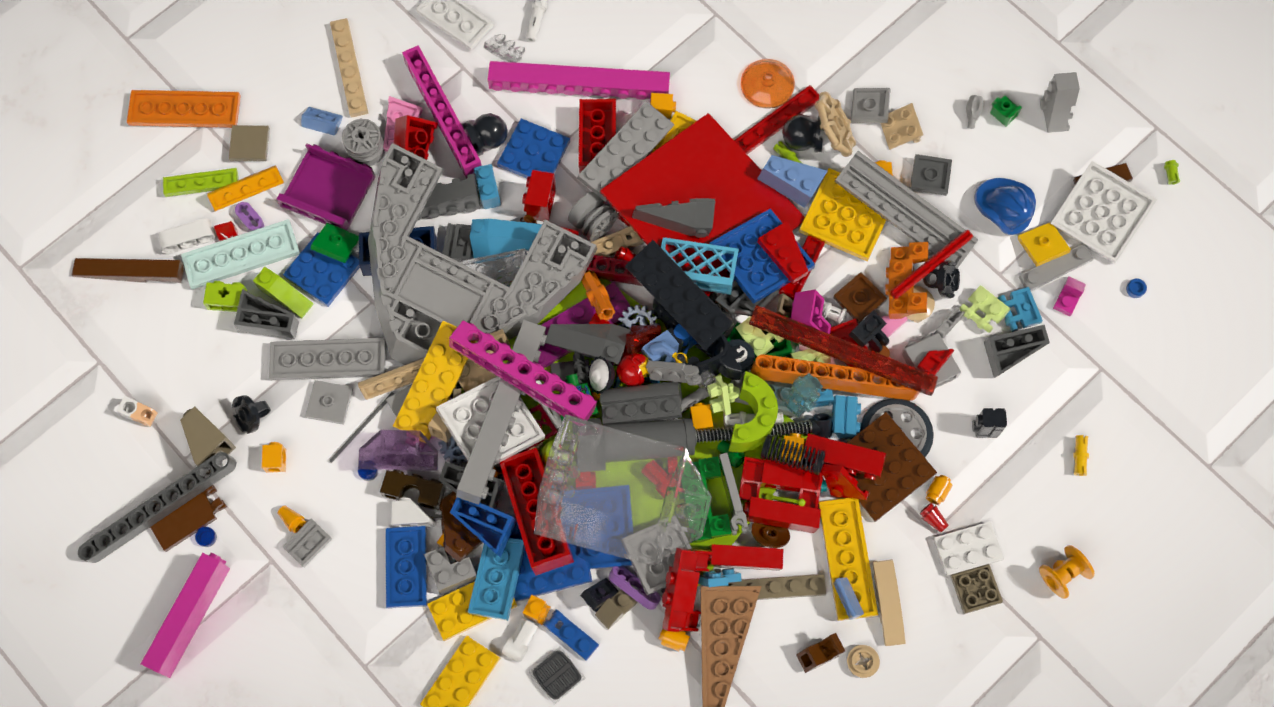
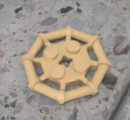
M826 91L821 92L819 101L815 103V108L818 110L821 122L820 128L826 133L831 142L832 149L838 150L844 157H849L852 155V148L856 145V140L852 135L850 127L851 121L847 119L838 99L832 98Z

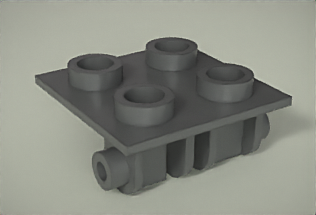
M575 353L573 361L552 363L551 373L558 375L564 382H566L565 376L577 374L579 385L587 383L589 386L587 382L589 359H585L584 355Z

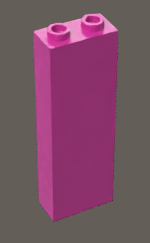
M202 552L140 663L141 665L171 678L230 570L225 565L226 561L221 559L220 556L211 552L209 555Z

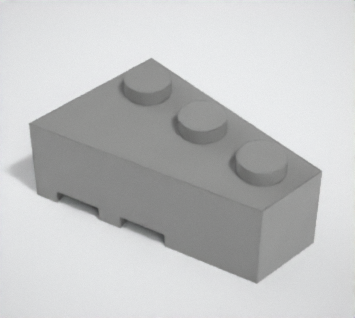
M1077 72L1054 74L1052 80L1049 81L1047 90L1044 91V96L1040 100V108L1044 112L1047 133L1069 131L1070 129L1068 119L1073 118V112H1070L1071 107L1076 106L1080 90Z

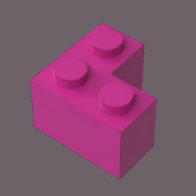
M816 289L795 293L792 303V314L789 319V326L808 345L828 342L831 328L830 323L822 316L825 299Z

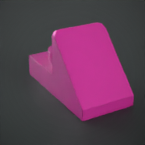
M1068 276L1053 309L1071 316L1080 297L1084 293L1086 284Z

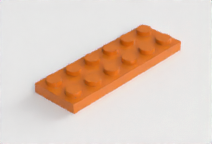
M131 90L127 124L129 126L232 128V125H237L241 95L239 92Z

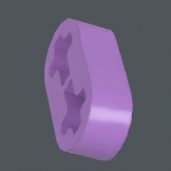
M240 202L236 205L235 213L249 231L264 227L262 218L248 202ZM244 208L249 215L246 216L241 210ZM253 219L256 223H258V226L255 227L251 223V220Z

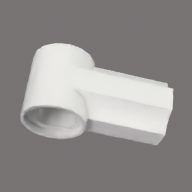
M522 618L515 633L506 642L502 654L520 663L528 651V645L538 626Z

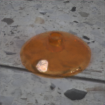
M761 59L751 63L744 70L741 77V90L744 97L751 104L760 108L770 109L783 105L791 98L795 87V80L791 70L782 62L774 59Z

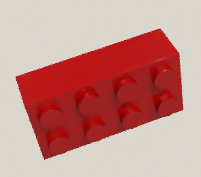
M579 99V174L616 135V99Z

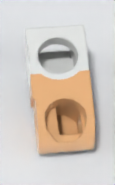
M125 395L116 410L119 415L151 427L158 414L152 408Z

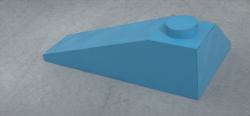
M472 219L470 241L474 261L476 263L495 262L501 257L507 255L510 257L524 249L526 251L529 250L542 224L497 219Z

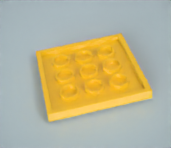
M828 168L799 229V233L813 236L824 241L827 245L868 261L886 220L834 182L840 172Z

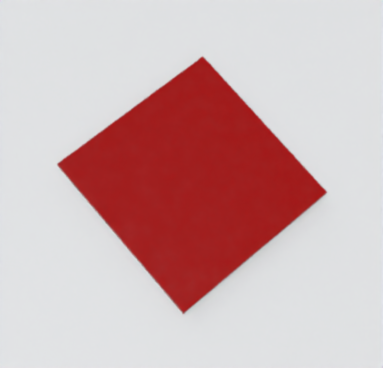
M709 113L600 190L603 197L647 245L654 240L660 247L663 237L710 244L715 239L769 209L774 212L782 223L788 220L792 231L800 226L805 219L804 215L786 196L757 179L762 170ZM695 198L715 199L713 228L709 235L703 238L688 236L632 218L635 207L640 205L660 203L662 206H667L672 201H678L679 204L690 203V199ZM666 244L665 249L669 254L677 250L674 245ZM689 247L683 250L688 257L696 252L693 248ZM709 250L702 253L707 260L715 255ZM681 253L672 257L676 263L685 259ZM700 256L691 260L695 266L704 262ZM718 258L711 262L715 269L723 265ZM688 262L680 267L683 271L687 272L693 269ZM707 265L699 269L702 274L712 272ZM726 268L718 272L721 277L730 278V273ZM702 290L707 296H710L712 293H714Z

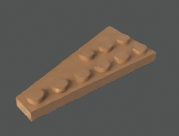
M701 586L702 707H725L762 586Z

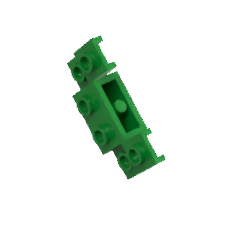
M718 456L698 459L697 462L679 464L682 488H679L680 500L684 499L685 507H682L683 519L688 521L691 544L731 535L728 514L712 516L706 480L721 477Z

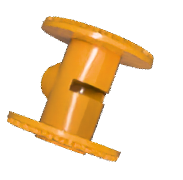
M1067 545L1064 548L1067 557L1066 561L1057 560L1053 564V569L1045 564L1039 568V573L1046 585L1062 599L1069 597L1066 584L1072 578L1077 577L1079 574L1087 579H1092L1095 576L1094 569L1089 560L1080 550L1072 545Z

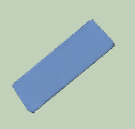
M308 107L301 116V125L304 128L336 135L343 116Z
M846 577L836 579L833 585L849 619L853 620L862 616L864 612L849 580Z

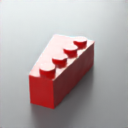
M409 115L396 118L393 144L427 160L429 156L428 149L433 142V133L437 129L438 122Z

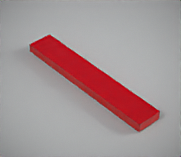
M809 85L734 141L746 154H749L783 129L788 119L801 115L819 101V94Z

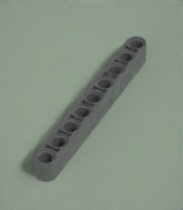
M224 452L215 454L83 543L78 549V557L90 563L101 561L233 472L236 468V460ZM227 459V464L222 467L223 460ZM210 470V476L205 478L206 472ZM194 481L193 487L189 489V484ZM177 492L176 499L172 501L173 494ZM160 504V509L156 512L155 508ZM143 515V520L139 523V517ZM126 526V532L122 535V529ZM109 538V544L105 546V541ZM92 549V550H93V553H92V555L89 557V556H88V553H89V551Z

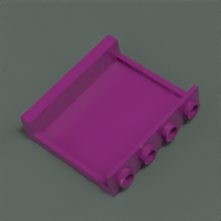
M306 143L307 153L284 194L279 193L276 200L282 208L325 225L329 223L348 231L375 179L373 169L367 164H358L349 157H340L334 151L328 152L318 145L313 144L312 146Z

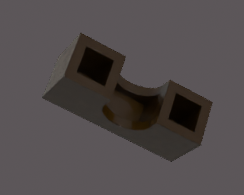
M393 469V471L386 470L380 494L383 497L399 501V498H403L407 490L417 489L420 492L418 504L421 507L439 511V504L443 499L446 488L438 479L431 478L429 481L423 479L421 475L412 474L409 476L405 475L401 470Z

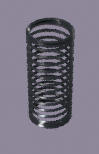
M768 434L766 436L762 447L761 458H766V460L770 458V460H774L775 463L779 460V464L783 462V464H787L788 467L792 464V468L796 466V468H800L801 471L805 468L806 472L809 470V472H813L814 475L820 474L825 459V451L822 450L820 452V449H818L814 465L811 469L816 448L813 449L811 460L807 467L808 458L810 456V452L812 449V447L810 446L807 453L806 461L802 467L803 459L807 450V445L804 448L801 461L798 465L803 444L800 445L798 456L794 464V458L799 443H796L793 457L789 464L790 455L792 453L794 446V441L791 444L788 458L785 462V456L789 448L790 440L787 441L784 456L781 460V454L786 442V439L783 440L779 456L776 460L777 452L781 443V437L778 440L775 454L772 458V453L777 441V436H775L773 440L769 456L768 452L772 442L773 435Z

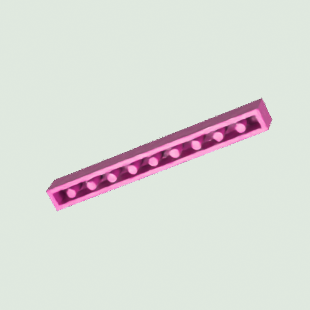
M490 61L488 85L489 89L495 91L563 93L565 95L579 94L587 97L595 95L604 98L611 96L621 99L637 98L645 100L651 99V93L669 94L670 72Z

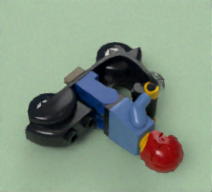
M653 298V315L658 316V319L665 324L667 330L643 346L641 354L632 353L631 355H626L617 365V375L619 380L628 386L641 385L644 382V378L649 375L646 368L648 361L684 363L685 365L698 367V375L702 378L699 387L700 389H707V385L714 383V378L718 374H722L731 380H740L741 374L748 371L753 365L755 354L752 346L746 341L740 339L727 341L723 334L706 350L711 356L710 359L700 362L697 357L693 356L687 361V351L698 343Z

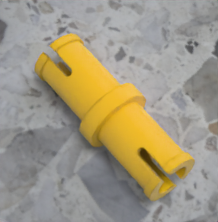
M1076 435L1075 452L1073 453V458H1075L1074 475L1087 476V459H1089V453H1087L1088 436Z

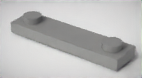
M1081 244L1071 249L1070 253L1022 273L1018 278L1025 288L1029 287L1030 291H1033L1093 261L1094 258L1086 245Z

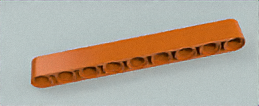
M765 354L757 356L751 368L752 374L767 381L909 401L915 400L924 387L922 379L917 376Z

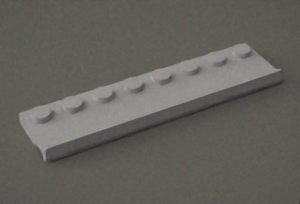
M860 151L855 153L834 181L915 242H928V251L933 255L965 231L964 228ZM973 236L969 242L946 260L956 262L957 265L955 267L958 269L978 242V239Z

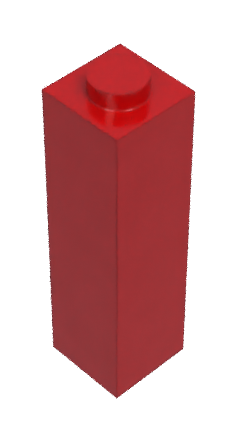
M752 496L743 505V512L746 514V519L749 522L815 533L819 529L821 509Z
M711 544L709 549H706L712 551V555H709V567L773 571L783 569L784 549Z

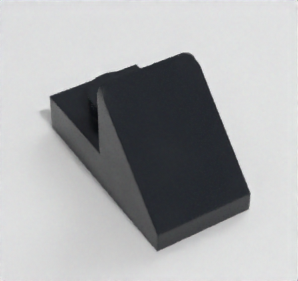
M606 577L584 590L580 596L593 611L597 612L608 598L611 599L619 591Z

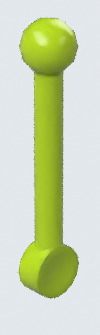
M767 493L765 496L768 500L796 503L800 506L805 505L804 499L796 500L778 497L771 493Z

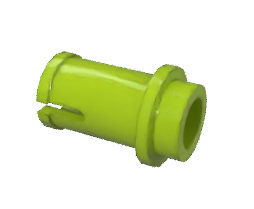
M1176 160L1166 161L1164 165L1169 185L1180 183L1177 168L1179 163Z

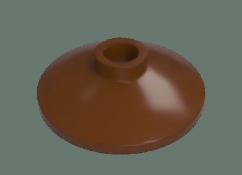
M760 523L752 524V536L757 542L766 547L781 548L786 546L790 540V532L787 528Z

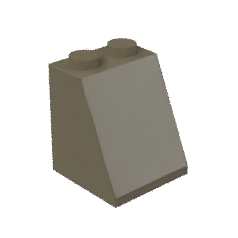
M195 406L187 410L183 414V418L180 419L193 461L197 466L219 452L229 455L236 449L232 442Z

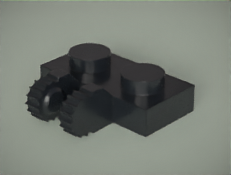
M875 310L849 333L851 338L861 348L868 343L869 347L876 353L881 352L883 349L882 345L887 346L890 341L881 330L887 323Z

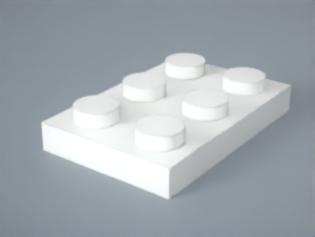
M991 521L933 538L946 577L1004 560Z

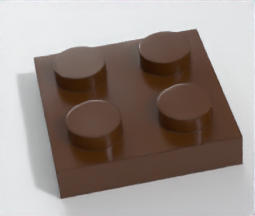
M862 272L833 296V299L843 309H847L846 312L853 319L856 318L858 324L873 310L878 309L887 301V297Z

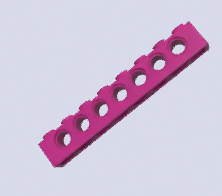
M419 45L402 52L404 62L435 121L438 122V127L466 179L468 178L467 175H475L474 168L482 166L481 160Z
M463 320L449 337V347L581 428L594 412L597 401L591 395L580 392L573 384H567L558 375L547 372L540 364L529 361L525 355L511 350L507 344L498 342L489 333H483L474 324ZM475 340L477 343H470V341ZM491 350L494 351V353L489 354L486 351ZM508 360L511 363L505 364L503 361ZM524 370V371H526L527 373H526V374H521L519 371ZM536 381H543L544 384H538ZM553 391H559L561 394L556 395ZM570 401H575V402H577L578 404H577V405H572V404H570L569 402H570Z

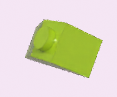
M265 266L253 280L259 290L300 318H303L314 305L313 302Z

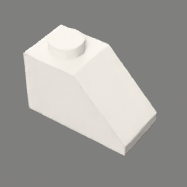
M399 498V501H392L391 525L395 527L436 526V522L418 504L413 502L411 498Z

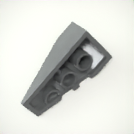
M695 198L690 199V203L679 204L678 201H672L667 206H662L660 203L640 205L635 207L632 218L688 236L703 238L708 236L713 228L715 199Z
M551 324L545 343L593 359L601 356L612 365L617 366L621 361L630 329L614 324Z

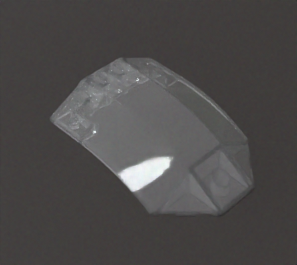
M566 414L547 459L538 493L534 534L656 566L670 555H674L676 548H685L692 541L702 537L712 496L706 490L701 475L689 458L686 447L641 437Z

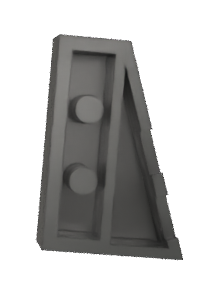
M1045 324L990 337L984 341L994 378L1050 343Z

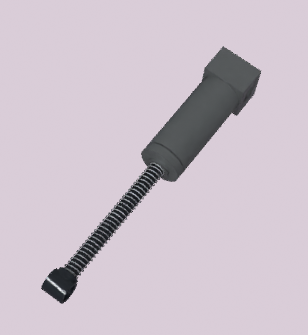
M819 413L813 415L806 422L775 423L770 435L778 437V435L789 436L790 433L803 435L804 433H810L830 438L832 436V416ZM591 418L587 420L582 428L572 422L575 454L577 455L575 463L578 472L606 470V462L692 456L695 453L697 442L730 441L734 426L732 428L729 426V428L695 430L691 418L602 425L600 418Z

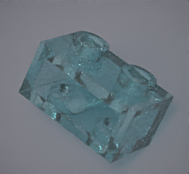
M810 373L804 377L800 376L794 381L784 405L796 417H800L806 411L809 413L815 408V402L820 398L821 395L819 393L823 386Z

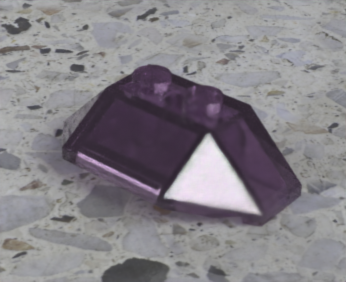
M380 430L359 448L358 469L438 471V450L421 431Z

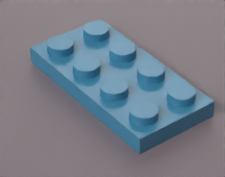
M509 538L501 558L484 544L469 604V614L505 621L509 620L525 550L523 540Z

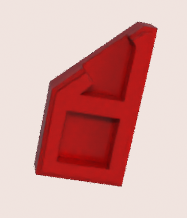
M955 350L929 351L917 368L933 379Z

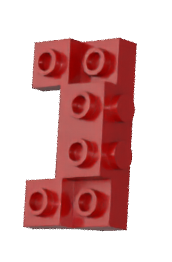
M744 457L739 489L740 500L748 501L751 496L759 498L760 487L799 492L798 500L804 499V506L818 509L823 480L822 469L819 475H814L809 470L806 472L805 468L801 471L796 466L792 468V464L789 467L787 464L784 465L783 462L779 464V460L775 463L770 458L764 460Z
M676 548L674 564L669 566V571L666 574V588L662 595V606L666 608L662 626L664 630L672 632H698L697 623L701 611L694 610L700 572L697 571L709 572L707 567L709 555H712V551Z

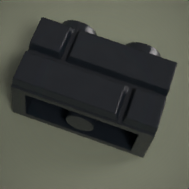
M983 408L981 413L976 415V420L972 421V431L975 432V436L977 438H986L987 436L988 438H998L1007 426L1005 408H995V410L993 408Z

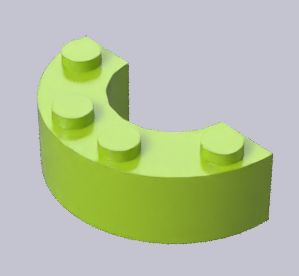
M746 371L739 399L746 401L752 407L755 418L748 423L734 425L729 446L730 452H746L763 444L766 436L771 434L778 415V403L771 387L757 375Z

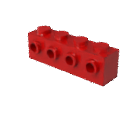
M812 434L807 435L805 443L807 450L804 460H806L809 447H812L807 464L810 463L813 449L816 448L812 465H814L818 449H820V452L822 450L826 452L823 464L843 466L850 475L856 476V473L864 474V478L869 480L881 478L886 453Z

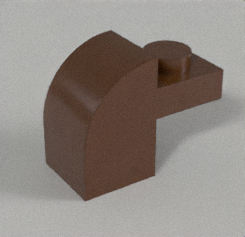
M834 633L819 643L805 648L796 656L804 672L807 673L836 659L845 652V649L837 634Z

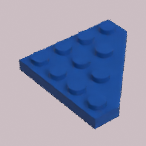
M516 522L510 538L523 540L518 522ZM525 549L514 594L515 601L519 602L529 599L531 595L537 597L593 582L589 562L571 551L573 563L535 575Z

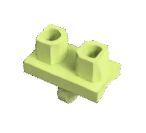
M721 375L716 376V382L707 385L709 396L711 398L718 396L717 399L709 401L710 408L713 413L723 411L725 415L731 414L730 402H735V399L740 396V390L738 387L733 386L732 383H729L728 386L726 383H723Z

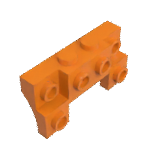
M928 242L909 243V246L891 247V260H889V267H886V278L889 279V284H885V293L889 295L890 319H902L912 314L927 313V292L914 293L913 286L898 299H893L890 291L914 272L915 263L929 260Z

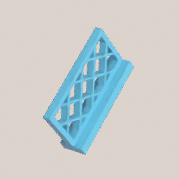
M663 237L661 248L674 262L675 260L672 257L678 253L682 254L685 259L676 264L679 267L687 262L691 265L693 269L684 272L701 290L731 295L739 252L738 248ZM666 244L674 245L677 250L669 254L665 249ZM688 247L696 251L689 257L683 251ZM707 250L715 254L708 260L702 254ZM725 253L734 254L733 259L728 262L721 256ZM700 256L704 262L695 266L691 260ZM718 258L723 265L715 269L711 262ZM707 265L712 271L709 274H702L699 269ZM726 268L730 272V278L721 277L718 272Z

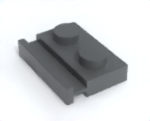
M448 223L442 254L458 262L470 263L472 251L470 241L471 225Z

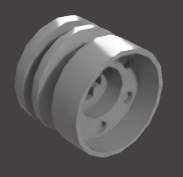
M362 118L353 120L346 125L342 133V141L348 157L361 165L373 166L380 162L385 151L379 127L373 121Z
M589 192L574 205L569 213L568 221L577 229H582V234L593 242L602 238L611 229L618 217V213L611 209L610 205H604V200L594 192Z

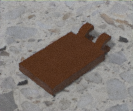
M214 485L150 527L165 552L217 520L215 514L227 507L225 502L219 497L212 503L207 498L217 492Z

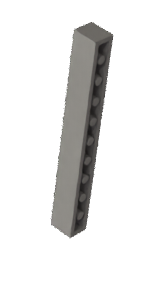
M524 320L512 350L525 355L529 361L538 363L541 351H539L540 345L544 346L547 335H545L546 327ZM524 370L519 371L521 374H526V373H527V372L524 371ZM500 379L456 493V497L478 505L481 499H485L489 490L486 487L488 480L492 481L496 470L493 467L495 463L499 464L503 452H500V449L507 444L509 435H507L508 428H513L516 420L513 415L515 411L519 412L522 404V401H520L521 395L525 396L526 394L503 379Z

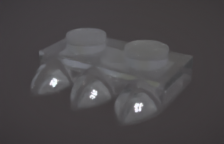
M505 34L494 35L484 42L483 48L504 62L517 63L522 59L525 52V47H515L514 40L505 41Z

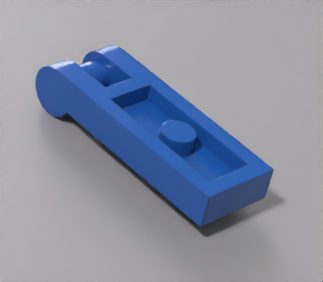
M555 609L552 613L553 616L549 621L546 620L543 625L587 661L599 647V644L559 610ZM558 621L563 623L560 629L555 627Z

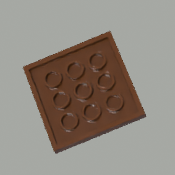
M887 412L847 442L848 444L886 453L880 479L869 480L864 478V474L856 473V476L851 475L858 481L857 487L861 491L867 490L869 493L867 500L859 499V503L874 522H877L937 474V471Z

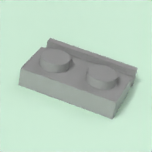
M311 518L283 548L305 568L332 538Z

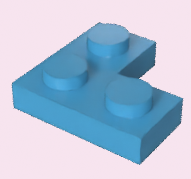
M733 568L722 569V573L715 572V570L703 571V574L699 575L698 584L707 587L727 586L730 582H740L741 573L735 572Z

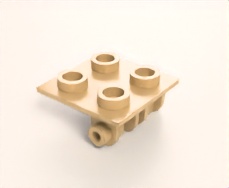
M913 103L890 112L888 123H880L889 150L909 141L918 143L921 141V136L924 135Z

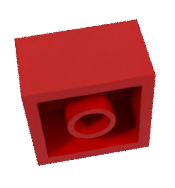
M532 170L531 176H528L526 181L527 193L523 194L522 199L524 212L534 217L537 221H549L556 194L554 173Z

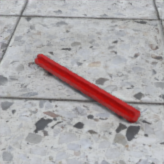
M965 230L891 289L890 295L893 299H898L969 242L973 234L969 230Z

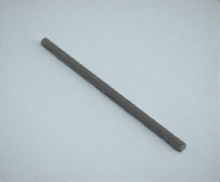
M391 392L387 398L394 395L395 393ZM386 399L329 460L331 463L387 403Z

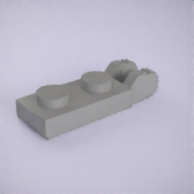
M648 361L646 365L651 380L683 382L694 386L702 382L701 376L698 375V367L660 361Z

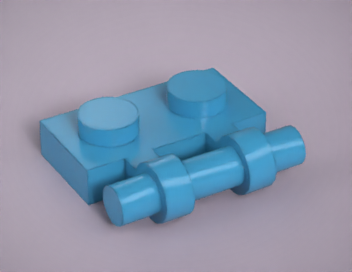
M1029 287L1011 292V300L1008 301L1005 295L998 297L1009 308L1015 307L1018 314L1013 316L1010 310L1005 316L1006 326H1009L1011 332L1018 330L1016 324L1018 322H1021L1023 329L1042 323V317Z

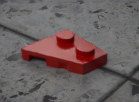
M823 465L822 473L831 496L867 500L868 491H861L857 487L858 481L849 475V472L843 466Z

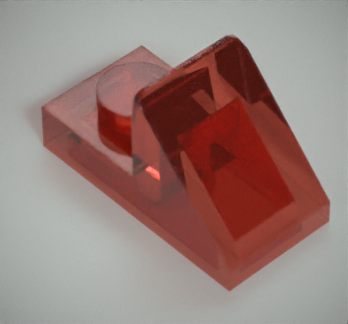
M631 326V333L626 334L627 353L641 352L643 346L661 334V326Z

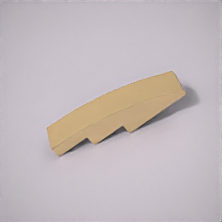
M893 559L873 562V571L884 645L906 644Z

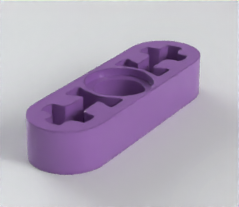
M613 567L608 577L612 583L645 608L650 610L656 609L661 601V597L657 592L646 595L639 578L625 567ZM631 585L636 586L639 590L634 589Z

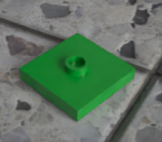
M326 223L311 244V250L346 263L359 244V235Z

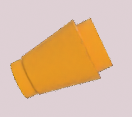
M286 505L282 506L277 512L290 532L297 533L306 524L302 515Z

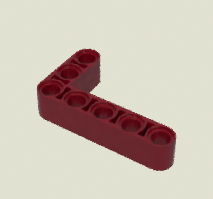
M594 255L586 272L596 273L599 279L642 286L625 268V265L630 262L627 260ZM603 265L606 269L599 270L597 267ZM617 269L625 270L623 273L616 272Z

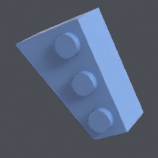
M771 155L757 179L805 208L827 173V170Z

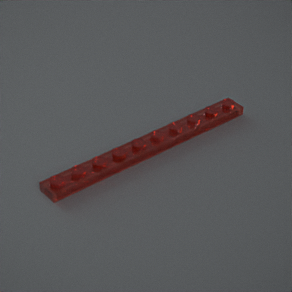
M756 305L749 325L926 395L932 396L938 379L935 375Z

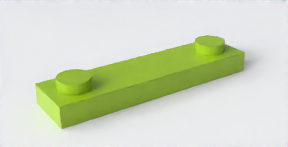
M237 168L163 177V194L165 197L214 191L238 181Z

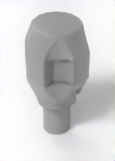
M971 95L966 105L967 119H969L967 128H975L976 120H978L983 110L984 103L981 96Z

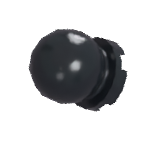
M492 113L482 114L476 118L474 124H470L469 121L461 124L463 129L466 130L478 157L484 154L483 149H496L507 138L508 129L506 123L500 116Z
M803 114L788 119L782 130L785 144L797 151H805L812 147L814 148V153L822 152L823 138H820V131L824 130L820 128L819 116L815 121L810 116Z

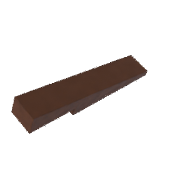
M75 258L72 277L147 283V280L181 283L184 264L181 260Z

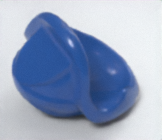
M992 178L980 184L974 194V201L980 213L996 224L1004 234L1016 235L1021 233L1029 226L1036 208L1035 194L1031 188L1018 181L1006 178Z

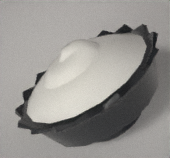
M601 356L591 360V365L588 366L587 382L592 392L602 394L614 383L615 370L613 365Z

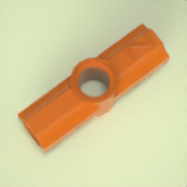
M586 272L581 280L586 290V295L591 306L595 308L598 317L607 321L615 313L604 285H601L596 273Z

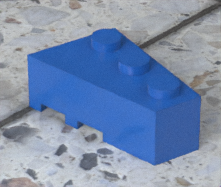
M457 497L450 513L501 558L517 520L513 516L480 503L478 505Z

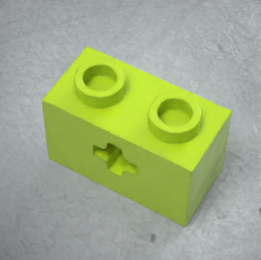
M221 281L207 282L203 304L207 310L237 312L242 289L248 290L239 282H232V284H225Z

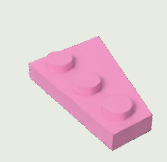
M389 96L383 145L384 151L388 152L391 144L394 143L395 119L405 115L420 118L423 112L422 107Z

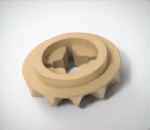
M858 645L848 654V669L857 677H871L879 669V655L870 646ZM860 655L863 659L871 658L866 663V668L863 665H856L860 661Z

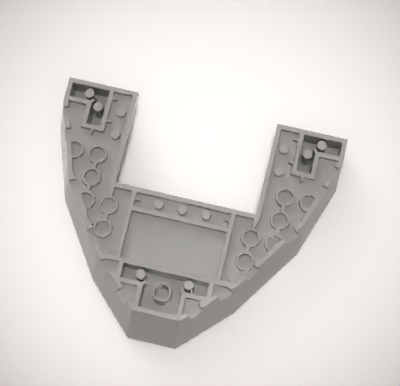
M392 143L382 162L368 236L375 308L390 357L404 365L425 358L443 320L457 327L464 320L467 323L474 324L483 333L489 334L503 329L508 341L518 336L524 320L538 324L581 282L597 251V246L544 220L510 288L409 237L444 169Z

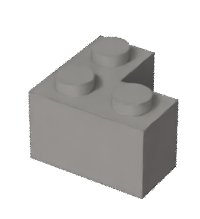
M444 547L424 554L441 595L475 581L477 574L469 557L451 564Z

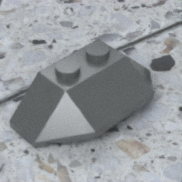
M734 281L731 295L721 293L715 299V302L730 314L755 317L757 315L756 311L760 308L763 309L779 293L780 289L753 304L738 283Z

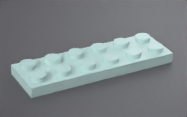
M287 219L183 253L181 257L189 285L193 290L205 286L207 282L220 281L300 254V250L291 222Z

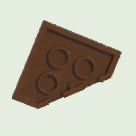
M452 491L439 504L442 513V533L444 534L443 547L449 555L460 562L483 542L450 513L457 498L456 493Z

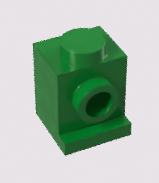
M1004 95L1002 98L997 97L993 101L990 114L1007 127L1018 117L1022 107L1020 105L1017 106Z

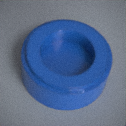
M1135 278L1127 284L1126 291L1132 298H1141L1147 291V285L1143 280Z

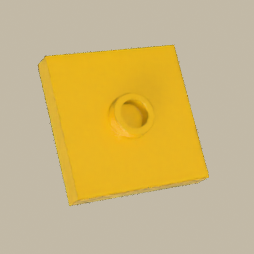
M1051 222L1018 235V241L1036 267L1070 253V247L1055 226L1050 224Z

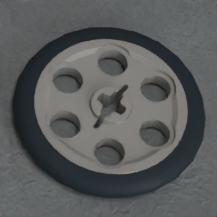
M885 399L877 402L865 413L861 422L860 432L878 419L884 412H888L924 457L930 452L934 438L933 426L928 415L915 403L904 399ZM908 413L911 415L912 420L904 422L901 419V415ZM914 429L919 430L922 434L921 438H913L911 431Z

